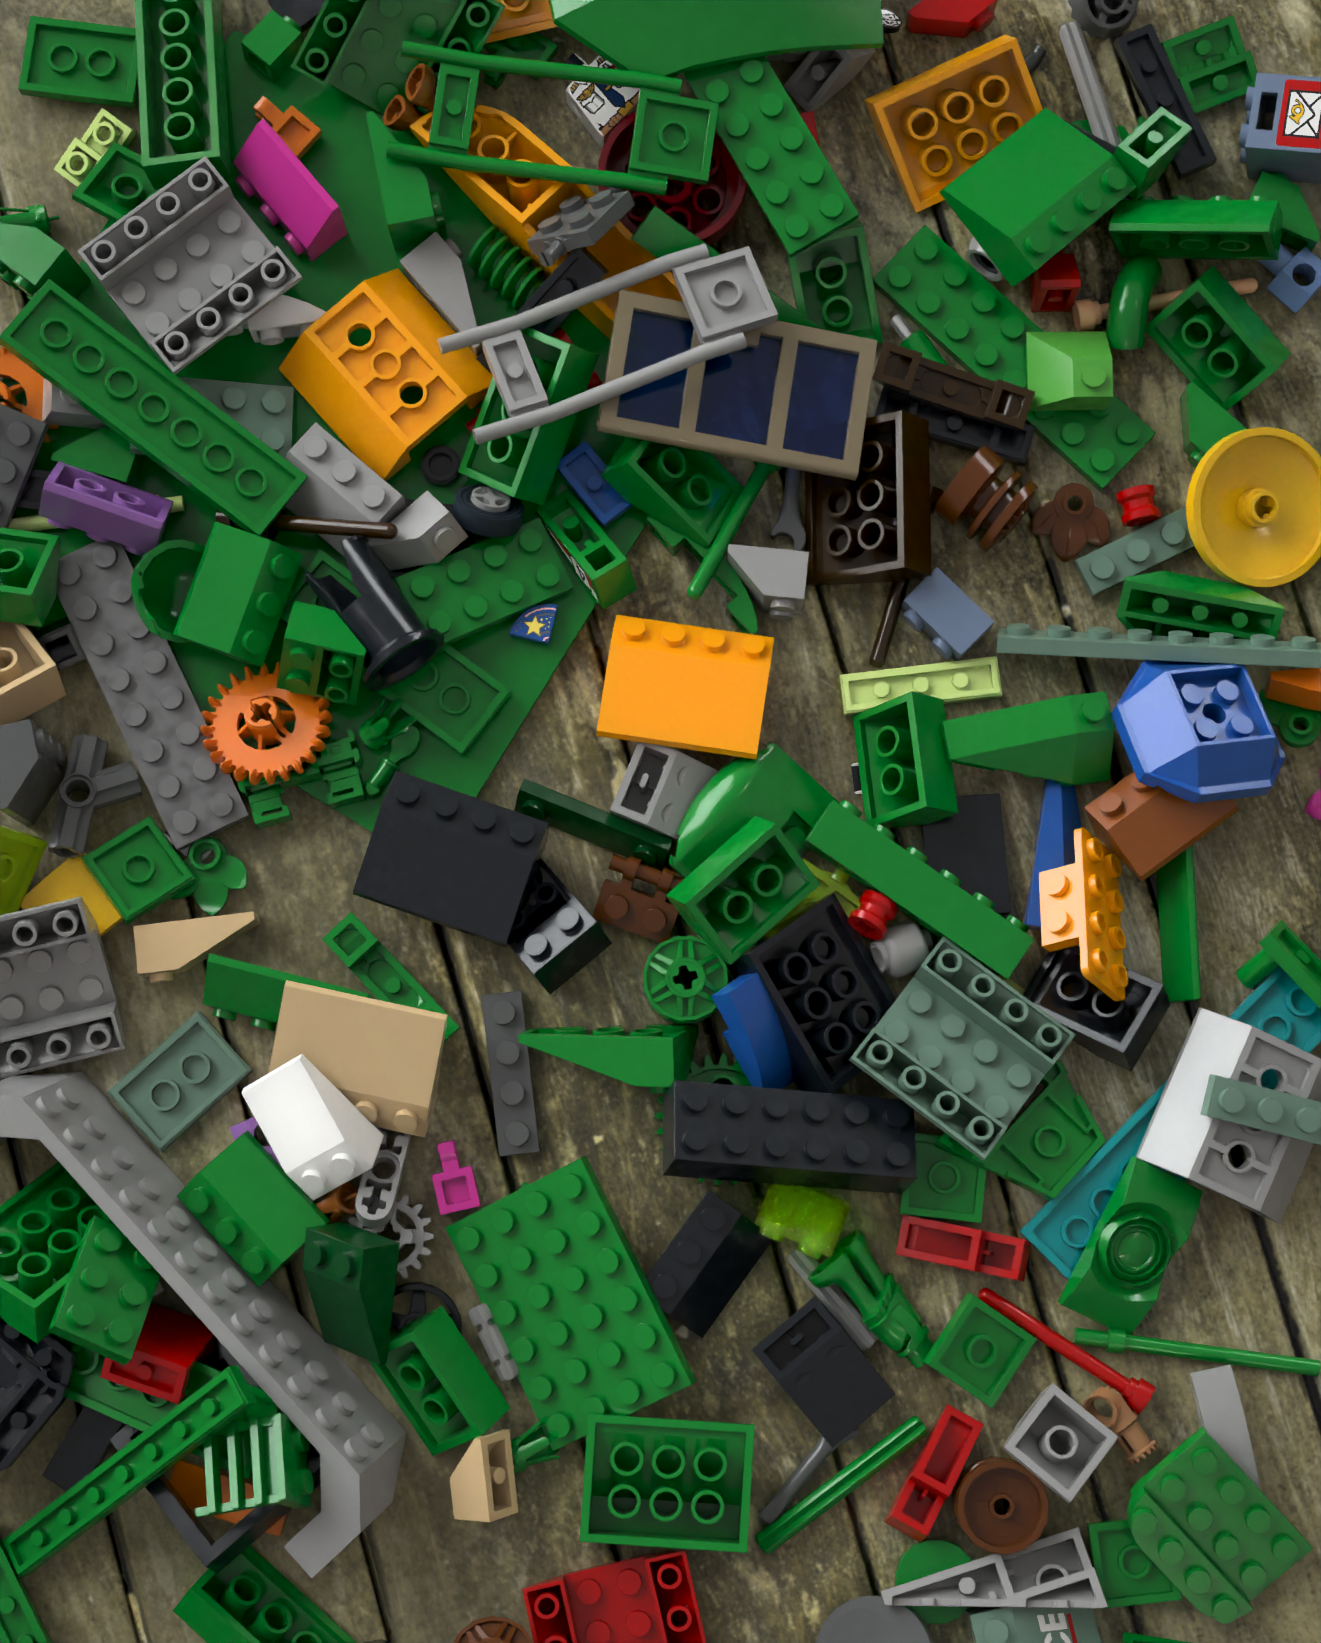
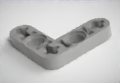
M376 1127L384 1137L373 1167L378 1163L387 1162L395 1168V1173L387 1179L377 1178L372 1173L373 1168L362 1174L356 1196L355 1210L358 1221L365 1227L380 1228L387 1224L392 1217L411 1144L410 1134L399 1132V1135L395 1138L392 1152L386 1150L387 1133H390L391 1130ZM374 1189L381 1191V1209H377L375 1214H369L367 1206L372 1204Z

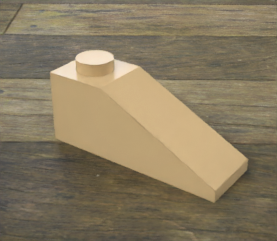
M253 911L133 926L137 974L149 977L150 983L174 981V974L187 972L207 959L209 953H216L259 925L260 916Z

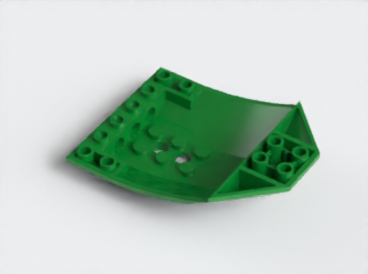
M549 0L555 25L620 70L644 72L667 77L727 62L769 55L806 51L882 48L884 44L881 0Z

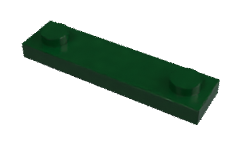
M524 779L518 792L514 811L548 822V825L627 858L633 856L642 859L641 864L662 871L671 848L672 838L530 780Z

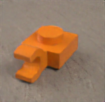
M262 96L253 106V109L256 111L255 117L260 121L265 119L299 160L322 136L321 129L292 105L283 113L270 100Z

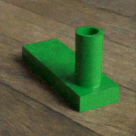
M1281 920L1259 942L1262 949L1236 971L1237 977L1244 986L1253 989L1280 966L1321 1009V960Z

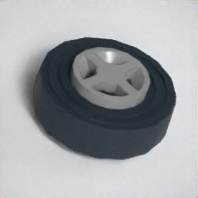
M486 484L463 486L457 491L452 508V515L460 526L470 532L487 537H507L515 534L521 527L524 514V505L520 499L514 498Z

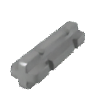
M484 1303L470 1309L468 1312L469 1318L473 1326H477L479 1329L477 1334L490 1361H494L497 1366L494 1369L500 1381L506 1382L519 1374V1369L514 1359L509 1360L507 1354L510 1351L497 1324H492L490 1320L493 1316L488 1305Z

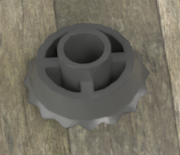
M1068 0L1072 8L1071 17L1080 24L1081 29L1087 31L1090 38L1099 36L1103 40L1111 36L1118 37L1123 30L1130 28L1131 21L1137 16V5L1139 0Z

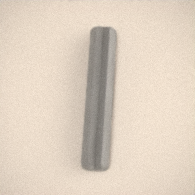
M803 1246L793 1251L787 1258L788 1262L855 1344L865 1351L876 1343L878 1338L866 1329L867 1325L861 1322L862 1316L837 1285L833 1284L825 1288H817L808 1280V1276L819 1265L810 1252Z

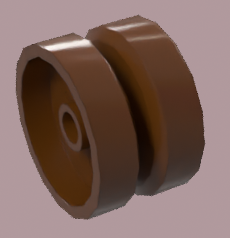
M990 1456L974 1461L961 1472L953 1488L952 1509L957 1524L975 1545L990 1553L1008 1555L1025 1550L1040 1537L1048 1521L1049 1501L1044 1485L1023 1465L1011 1458ZM1005 1498L1007 1500L1003 1503L1005 1511L999 1513L994 1509V1503L997 1499Z

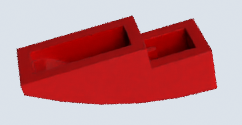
M903 1214L895 1255L1024 1282L1031 1243L1029 1240Z
M947 1404L919 1452L884 1522L918 1542L928 1537L944 1501L950 1496L984 1424Z

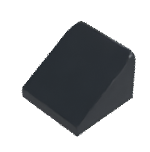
M68 617L33 632V636L54 661L58 671L87 659Z

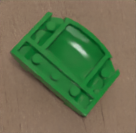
M774 742L763 744L766 748L758 750L757 759L735 758L717 772L694 798L676 834L680 835L676 858L670 855L669 865L686 878L754 816L776 823L801 857L808 849L802 842L831 801L839 802Z

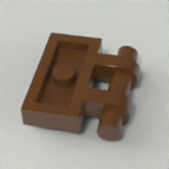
M613 854L608 869L622 873L623 877L621 883L605 879L592 917L595 920L661 943L670 939L679 912L667 900L666 895L684 878L675 876L676 871L665 867L661 871L641 864L642 859L633 856L627 859ZM635 879L656 885L655 895L633 888Z

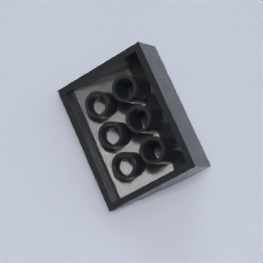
M395 771L380 807L355 883L353 895L506 947L547 843L549 823Z
M834 893L827 895L769 930L733 964L730 965L725 962L734 979L740 975L758 972L778 1015L788 1047L793 1080L800 1091L833 1093L860 1073L862 1070L849 1061V1059L896 1000L859 935L849 925L848 916Z

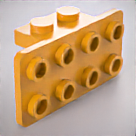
M1082 827L1074 830L1075 863L1039 872L1042 947L1052 952L1079 945L1080 966L1083 976L1117 1002L1125 999V987L1128 985V974L1123 965V949L1126 947V938L1121 928L1120 913L1124 910V902L1119 892L1118 877L1122 874V867L1117 855L1112 853L1097 837H1094Z

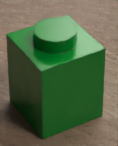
M271 10L241 41L244 59L273 83L292 65L303 44L302 30L299 25L288 16L282 18L274 10Z

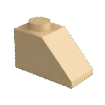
M502 1429L474 1438L450 1476L455 1520L492 1522L518 1513L509 1429Z

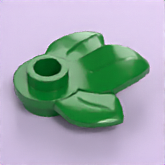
M1264 689L1260 690L1259 697L1270 723L1279 728V734L1288 746L1303 748L1315 742L1319 731H1321V711L1304 709L1265 698ZM1293 724H1302L1306 727V730H1297Z
M214 837L200 839L190 846L187 859L183 860L195 877V883L171 899L179 900L194 895V899L200 908L208 915L215 916L226 905L229 889L238 890L247 887V870L240 859L228 855L226 847L220 840ZM208 851L214 852V860L209 864H204L202 862L204 853Z

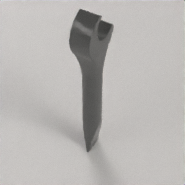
M790 419L788 450L803 452L806 420ZM786 468L783 505L779 519L771 531V539L773 540L778 536H786L793 542V550L803 551L806 543V533L801 524L799 514L801 470Z
M853 1430L834 1448L821 1435L814 1448L760 1512L759 1516L769 1525L774 1523L824 1460L840 1445L859 1436L860 1431Z

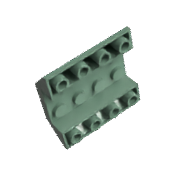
M943 936L849 1061L984 1161L1007 1130V1126L1076 1034Z

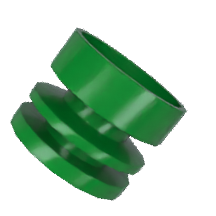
M675 936L660 943L648 956L643 970L644 994L651 1009L663 1020L676 1025H696L711 1018L718 1010L711 996L728 984L727 966L724 960L703 939L694 936ZM687 969L689 975H696L697 979L692 981L691 989L684 990L682 984L674 983V980L679 978L680 970Z

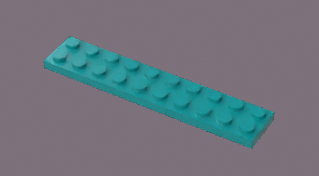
M1280 966L1267 976L1228 1016L1231 1019L1258 1028L1308 1053L1321 1041V1009ZM1268 1069L1262 1074L1261 1086L1272 1090L1276 1087L1278 1078L1275 1071ZM1169 1077L1098 1149L1055 1199L1047 1201L1018 1231L1067 1280H1069L1131 1157L1136 1156ZM1170 1174L1184 1182L1187 1180L1184 1177Z

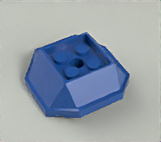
M1144 660L1111 713L1138 782L1153 788L1159 786L1172 795L1192 803L1266 795L1273 786L1286 758L1260 697L1243 664Z

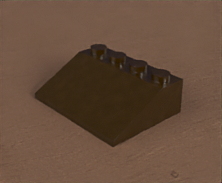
M903 410L866 418L859 474L856 481L805 471L806 552H809L806 585L823 586L897 582L932 576L929 420ZM848 422L805 431V453L843 460Z

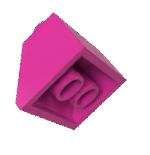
M262 119L257 123L233 161L238 174L234 180L248 198L255 195L263 204L259 207V210L273 227L279 223L287 234L284 236V239L290 248L298 256L304 252L310 261L313 262L348 234L340 208L265 119Z

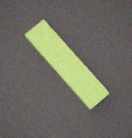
M997 656L839 675L844 716L858 714L911 691L943 699L944 704L999 698L1002 696Z

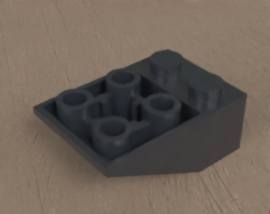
M540 858L507 944L551 995L612 943L595 919Z
M815 1296L752 1349L753 1353L832 1448L895 1395L889 1385Z

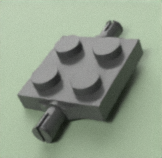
M608 188L592 197L584 199L580 195L572 196L559 205L560 210L554 216L539 223V230L527 240V243L533 255H538L540 263L545 267H551L557 259L566 255L568 251L593 246L635 203L629 190L624 191L618 188Z

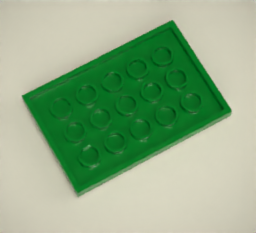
M587 1156L577 1159L446 1227L448 1235L481 1303L488 1305L493 1316L490 1319L492 1325L497 1324L510 1351L507 1354L509 1360L514 1359L519 1369L518 1380L538 1421L542 1420L541 1427L546 1438L549 1439V1444L553 1451L587 1435L588 1413L627 1416L697 1381Z

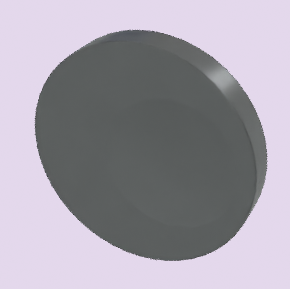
M872 1595L849 1600L836 1608L822 1625L816 1643H934L923 1619L911 1607L885 1606L882 1596Z

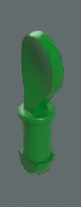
M410 725L404 729L409 730L408 733L391 740L390 756L388 758L384 756L381 758L382 762L364 784L363 790L367 797L378 796L393 772L399 769L396 765L397 761L410 756L416 750L421 739L420 731L416 726Z

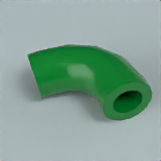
M1140 253L1128 259L1116 277L1111 292L1106 323V336L1110 348L1131 350L1144 346L1146 318L1150 299L1154 289L1161 282L1163 274L1159 261L1150 254Z

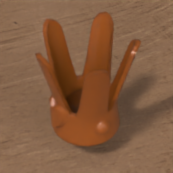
M346 1182L324 1194L323 1196H327V1199L315 1204L323 1214L333 1212L328 1218L330 1220L328 1224L337 1222L344 1215L356 1213L355 1204L358 1189L353 1184Z

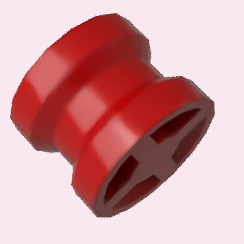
M1154 485L1134 486L1122 490L1115 495L1117 503L1123 508L1122 526L1143 525L1161 517L1160 508L1155 506L1153 500L1156 494Z
M865 890L859 898V908L851 912L847 919L848 923L859 934L873 940H882L887 932L886 924L895 918L898 907L887 896L873 890Z

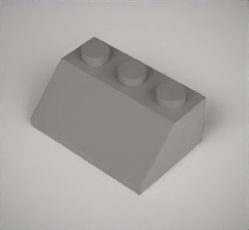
M316 422L287 453L285 459L308 476L302 487L285 506L295 516L390 523L408 507L404 497ZM318 534L345 558L341 541L353 536Z

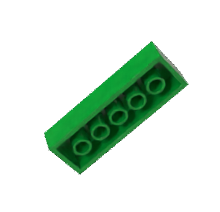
M134 0L142 168L154 190L163 188L206 156L224 180H231L222 1Z

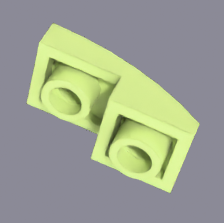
M101 108L81 140L76 137L73 139L54 170L78 187L114 142L127 148L137 132L112 113Z

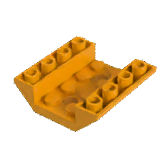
M398 268L360 283L303 331L278 368L347 448L385 481L389 480L411 461L409 455L411 449L463 405L466 404L472 409L485 398L493 377L476 359L477 356L469 347L441 354L437 339L455 334L456 332ZM358 328H364L371 332V339L364 346H355L349 341L351 333ZM409 386L419 387L423 391L422 399L416 404L404 403L401 400V394L405 388Z

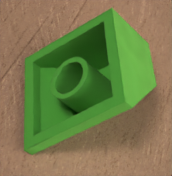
M1105 331L1026 332L1027 389L1035 392L1029 411L1107 410L1114 396L1113 362Z

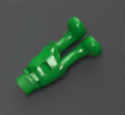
M860 1229L851 1232L832 1249L831 1254L833 1256L823 1261L811 1272L808 1280L817 1288H825L833 1284L839 1286L854 1301L862 1313L861 1322L867 1325L866 1329L873 1333L888 1348L897 1352L896 1355L899 1358L906 1357L918 1369L925 1364L923 1360L934 1345L927 1336L930 1330L926 1324L922 1326L923 1322L920 1315L904 1294L900 1282H895L893 1273L883 1274L871 1255L865 1234ZM856 1270H857V1271L864 1277V1279L869 1283V1285L871 1286V1289H870V1290H869L868 1287L865 1285V1283L862 1281V1279L860 1278V1276L857 1274Z

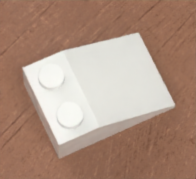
M303 1054L243 1088L242 1095L286 1175L313 1201L373 1168L384 1135Z

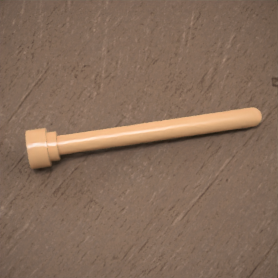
M1251 277L1227 281L1239 295L1253 293L1258 288L1257 280ZM1185 289L1152 295L1148 312L1164 309ZM1090 298L1074 301L1072 317L1076 331L1093 330L1095 325L1101 324L1102 320L1107 319L1109 303L1099 304L1098 301H1091Z

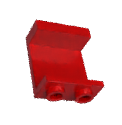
M151 1303L131 1360L126 1365H123L105 1357L100 1378L179 1405L185 1396L191 1368L197 1361L201 1362L215 1350L218 1339L200 1319Z

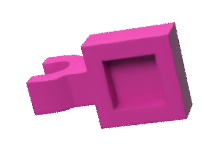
M455 1139L438 1143L437 1148L443 1172L432 1174V1180L440 1215L481 1206L473 1166L460 1168Z

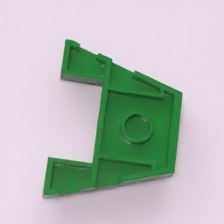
M1057 1060L1040 1081L1044 1089L1007 1128L984 1161L946 1133L937 1140L936 1144L995 1175L1051 1201L1055 1199L1106 1140L1081 1095H1077L1066 1076L1068 1072L1061 1060Z

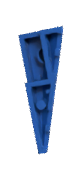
M1045 779L1034 845L1035 855L1024 917V924L1029 929L1041 931L1039 872L1075 863L1074 830L1082 828L1075 786L1056 784L1057 781Z

